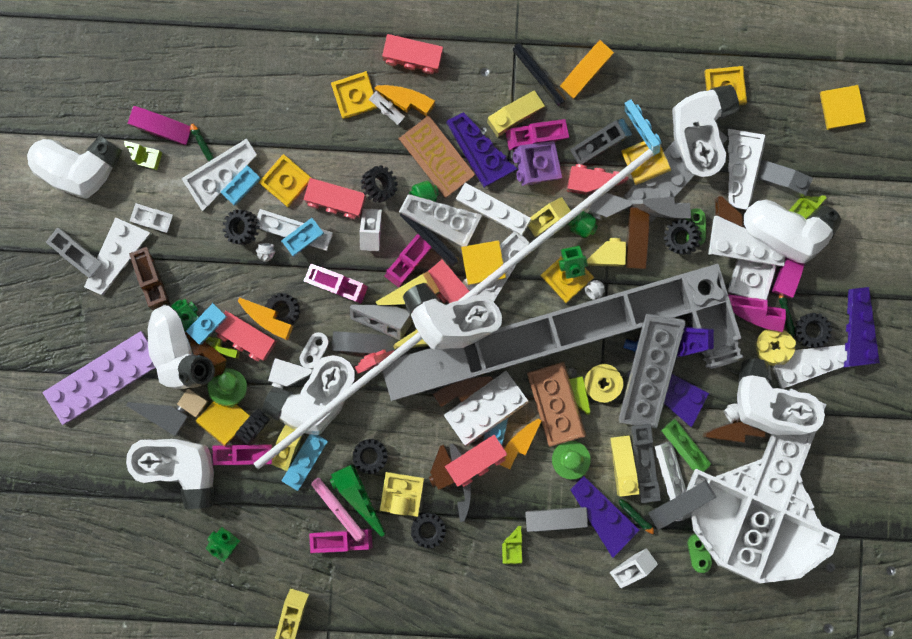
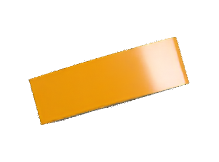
M599 40L564 80L560 88L574 99L609 61L614 52Z
M377 85L375 87V91L406 113L412 107L427 117L435 106V100L411 89L389 85Z
M239 297L238 302L254 321L272 334L285 340L289 339L293 325L276 320L277 311Z
M536 419L514 435L504 447L507 453L504 456L506 460L499 465L511 469L518 452L526 455L542 420Z

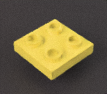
M386 472L380 511L418 517L424 478Z

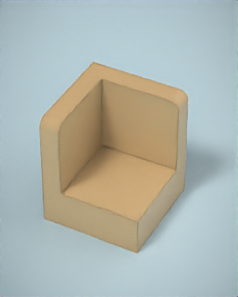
M187 389L177 405L193 416L199 417L210 401Z

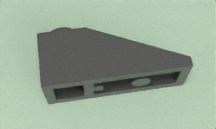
M618 119L571 148L570 151L577 163L582 165L623 142L633 134L625 120Z
M762 159L757 175V180L797 198H802L806 195L813 180L812 177L797 170Z
M128 402L126 406L174 436H179L191 417L180 406Z

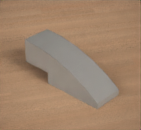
M674 197L631 200V204L638 209L657 217L691 218L690 203H675Z
M57 228L46 241L49 246L88 278H91L102 264L61 228Z
M587 507L527 511V532L588 527Z

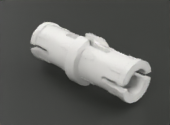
M377 91L369 98V101L375 104L381 110V113L383 115L386 114L396 125L404 119L405 116L393 106V103L391 101L388 102Z

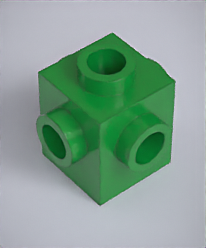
M580 246L561 249L562 260L559 261V267L561 272H565L566 279L585 275V267H588L586 256L582 254Z
M186 298L182 301H176L171 306L181 319L185 332L200 317L197 313L199 310L192 301L189 303Z
M221 527L217 533L213 531L208 537L207 541L209 543L205 549L224 563L233 553L240 540L233 536L230 531Z

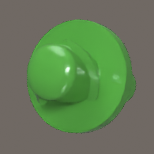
M226 368L223 374L214 377L208 383L209 396L215 403L221 406H235L244 398L247 391V383L244 376L234 369Z
M568 441L559 444L555 448L552 455V465L556 473L561 477L577 479L582 477L589 469L590 454L583 444L577 441Z

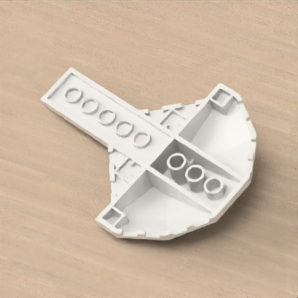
M793 389L789 390L790 392H798ZM820 402L821 405L823 406V410H824L825 407H826V404ZM816 431L805 435L771 434L762 459L716 477L698 469L694 470L687 491L707 480L716 498L690 512L693 531L718 566L760 584L802 578L811 569L833 555L840 534L821 525L800 476Z

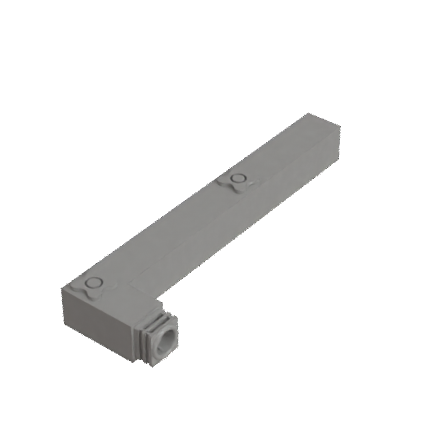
M715 264L498 328L492 334L464 348L440 350L430 348L399 357L383 370V375L390 399L395 401L642 328L646 314L670 318L686 315L690 327L714 329V349L701 352L705 357L703 360L707 363L705 365L706 368L713 369L737 362L740 358H743V355H740L741 349L738 348V339H741L719 264Z

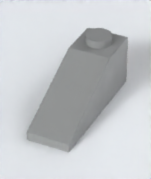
M388 305L350 306V319L398 340L403 338L412 325V317L408 310Z

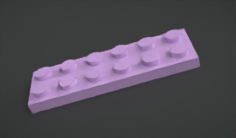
M142 331L138 332L42 392L62 425L67 424L156 368L149 356L146 336Z

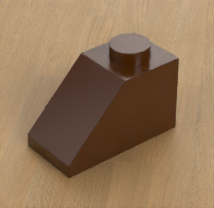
M718 196L715 199V216L745 228L742 215L722 196Z
M444 444L438 450L430 471L432 476H429L432 486H437L438 490L455 483L445 468L451 460Z

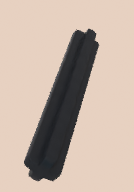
M521 43L516 44L513 47V52L556 105H562L566 98Z
M400 213V216L451 267L458 263L459 258L430 229Z

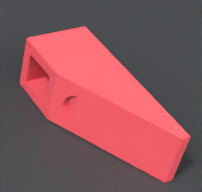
M576 164V166H572L570 169L567 192L583 195L593 193L619 172L614 171L613 174L606 173V170L602 168L591 170L587 169L585 165ZM625 177L617 185L626 183L629 177Z

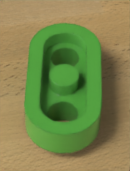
M695 208L691 210V218H685V220L695 223L694 225L699 227L698 230L701 231L699 237L702 238V241H698V244L702 245L706 239V216L701 209ZM693 215H698L699 221H695ZM685 230V238L687 242L689 240V234Z
M693 534L687 542L691 565L697 572L705 573L711 568V556L703 543L700 547L695 546L696 541L700 539L696 534ZM700 560L705 561V565L702 567L699 566Z

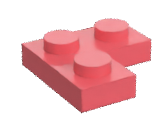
M386 349L365 356L364 359L360 360L359 365L355 366L357 374L374 368L392 354L394 350L386 352Z

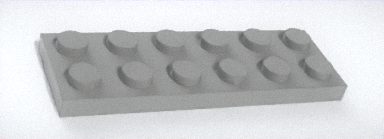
M719 130V137L723 144L728 137ZM675 141L664 151L671 171L638 185L634 184L623 198L631 201L657 197H675L695 174H692L685 166ZM649 214V221L652 222L657 216Z
M652 314L645 315L618 419L620 423L631 425L651 424V428H657L683 334L684 320Z

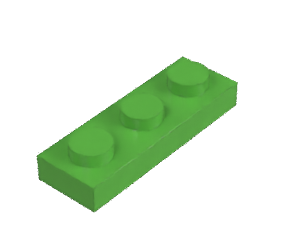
M676 419L669 422L661 430L693 471L698 469L704 472L711 465Z

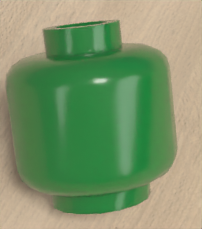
M423 181L413 185L409 195L436 202L439 191L437 186L433 185L430 181Z
M585 211L568 223L570 231L582 238L594 235L598 228L596 218Z

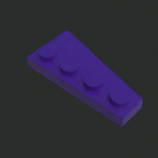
M464 112L447 120L446 123L483 188L517 170L506 159V156L497 150L491 140L480 132V129Z
M869 287L849 289L847 307L849 323L846 324L848 343H845L847 360L844 361V367L880 363Z
M684 327L676 358L714 349V329Z
M671 374L664 404L689 427H692L709 393Z
M584 476L570 489L580 507H587V518L613 558L635 536L639 529Z

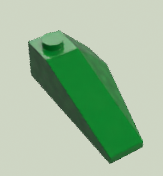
M354 464L332 473L330 482L334 490L338 489L339 493L381 537L384 536L386 533Z

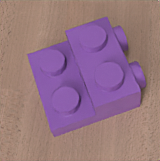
M554 141L520 145L514 149L513 161L518 164L519 169L516 174L517 180L522 183V186L562 178Z

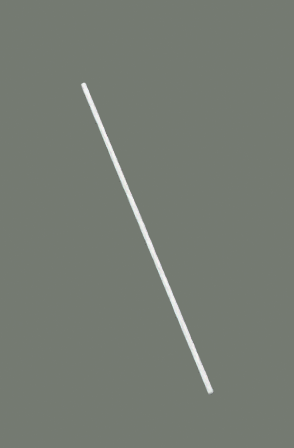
M650 149L644 152L458 301L480 294L654 155ZM419 332L253 464L256 468L260 469L421 341L422 337Z

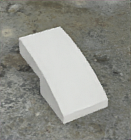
M135 203L130 222L167 233L173 215Z

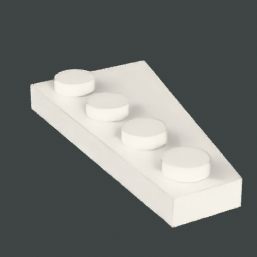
M728 129L729 203L734 208L747 210L751 204L767 136Z
M245 139L183 177L182 180L200 209L204 211L257 154L249 141Z
M407 195L399 211L459 247L468 245L482 216L481 214L450 207L449 205L436 203L413 195Z
M714 216L709 247L710 255L784 266L785 257L773 251L761 240L753 237L748 233L747 229L719 216Z
M115 217L97 257L102 264L92 277L87 279L84 287L104 295L116 280L118 274L130 262L129 253L139 250L152 233Z
M513 232L500 244L503 265L529 245V242L523 236ZM515 266L505 273L506 279L496 280L478 295H483L494 302ZM467 278L462 282L469 291L478 285H468Z
M845 345L795 350L788 363L772 367L780 388L784 389L844 367V361L847 360V351H845Z

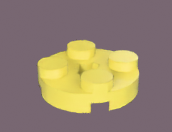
M767 329L759 335L756 341L757 355L759 359L767 361L770 366L784 365L791 360L795 352L796 342L785 330L779 332ZM772 343L778 344L780 350H779V349L772 350V349H771V348H772V345H771V344H772Z
M608 364L592 367L584 379L586 393L597 402L605 403L612 401L620 395L623 389L622 376L615 367ZM603 378H606V382H608L609 385L605 386L604 389H602L601 385L598 384V382L602 381Z

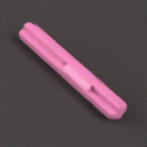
M320 478L315 479L311 485L352 537L358 542L365 537L364 532Z

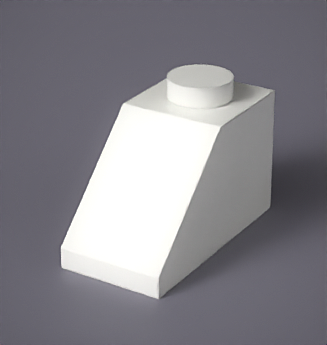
M363 209L360 226V250L379 251L381 209Z
M275 358L268 381L273 382L272 386L283 389L284 386L289 387L310 376L313 370Z
M646 548L617 566L610 574L619 587L623 588L647 576L658 564Z

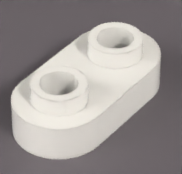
M318 332L310 337L300 355V363L303 367L312 369L322 358L329 345V340L325 334ZM317 339H322L323 344L321 346L316 345ZM312 356L313 362L308 363L307 357Z

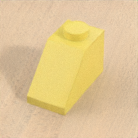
M561 197L530 217L531 222L528 227L533 235L537 237L571 210Z
M610 238L609 241H606L587 259L588 266L623 267L625 265L626 242H621L620 238Z
M285 425L277 439L276 445L295 431V429ZM302 435L272 458L271 465L288 471Z

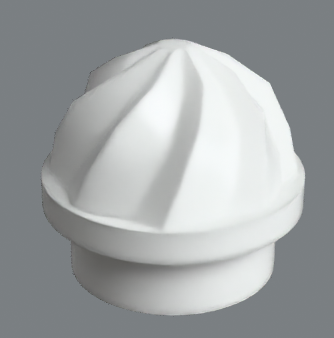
M259 243L256 249L258 258L264 262L271 260L275 254L274 245Z
M598 280L590 281L585 287V292L592 300L599 299L605 292L604 285Z
M738 404L727 405V408L724 410L727 419L731 423L739 422Z

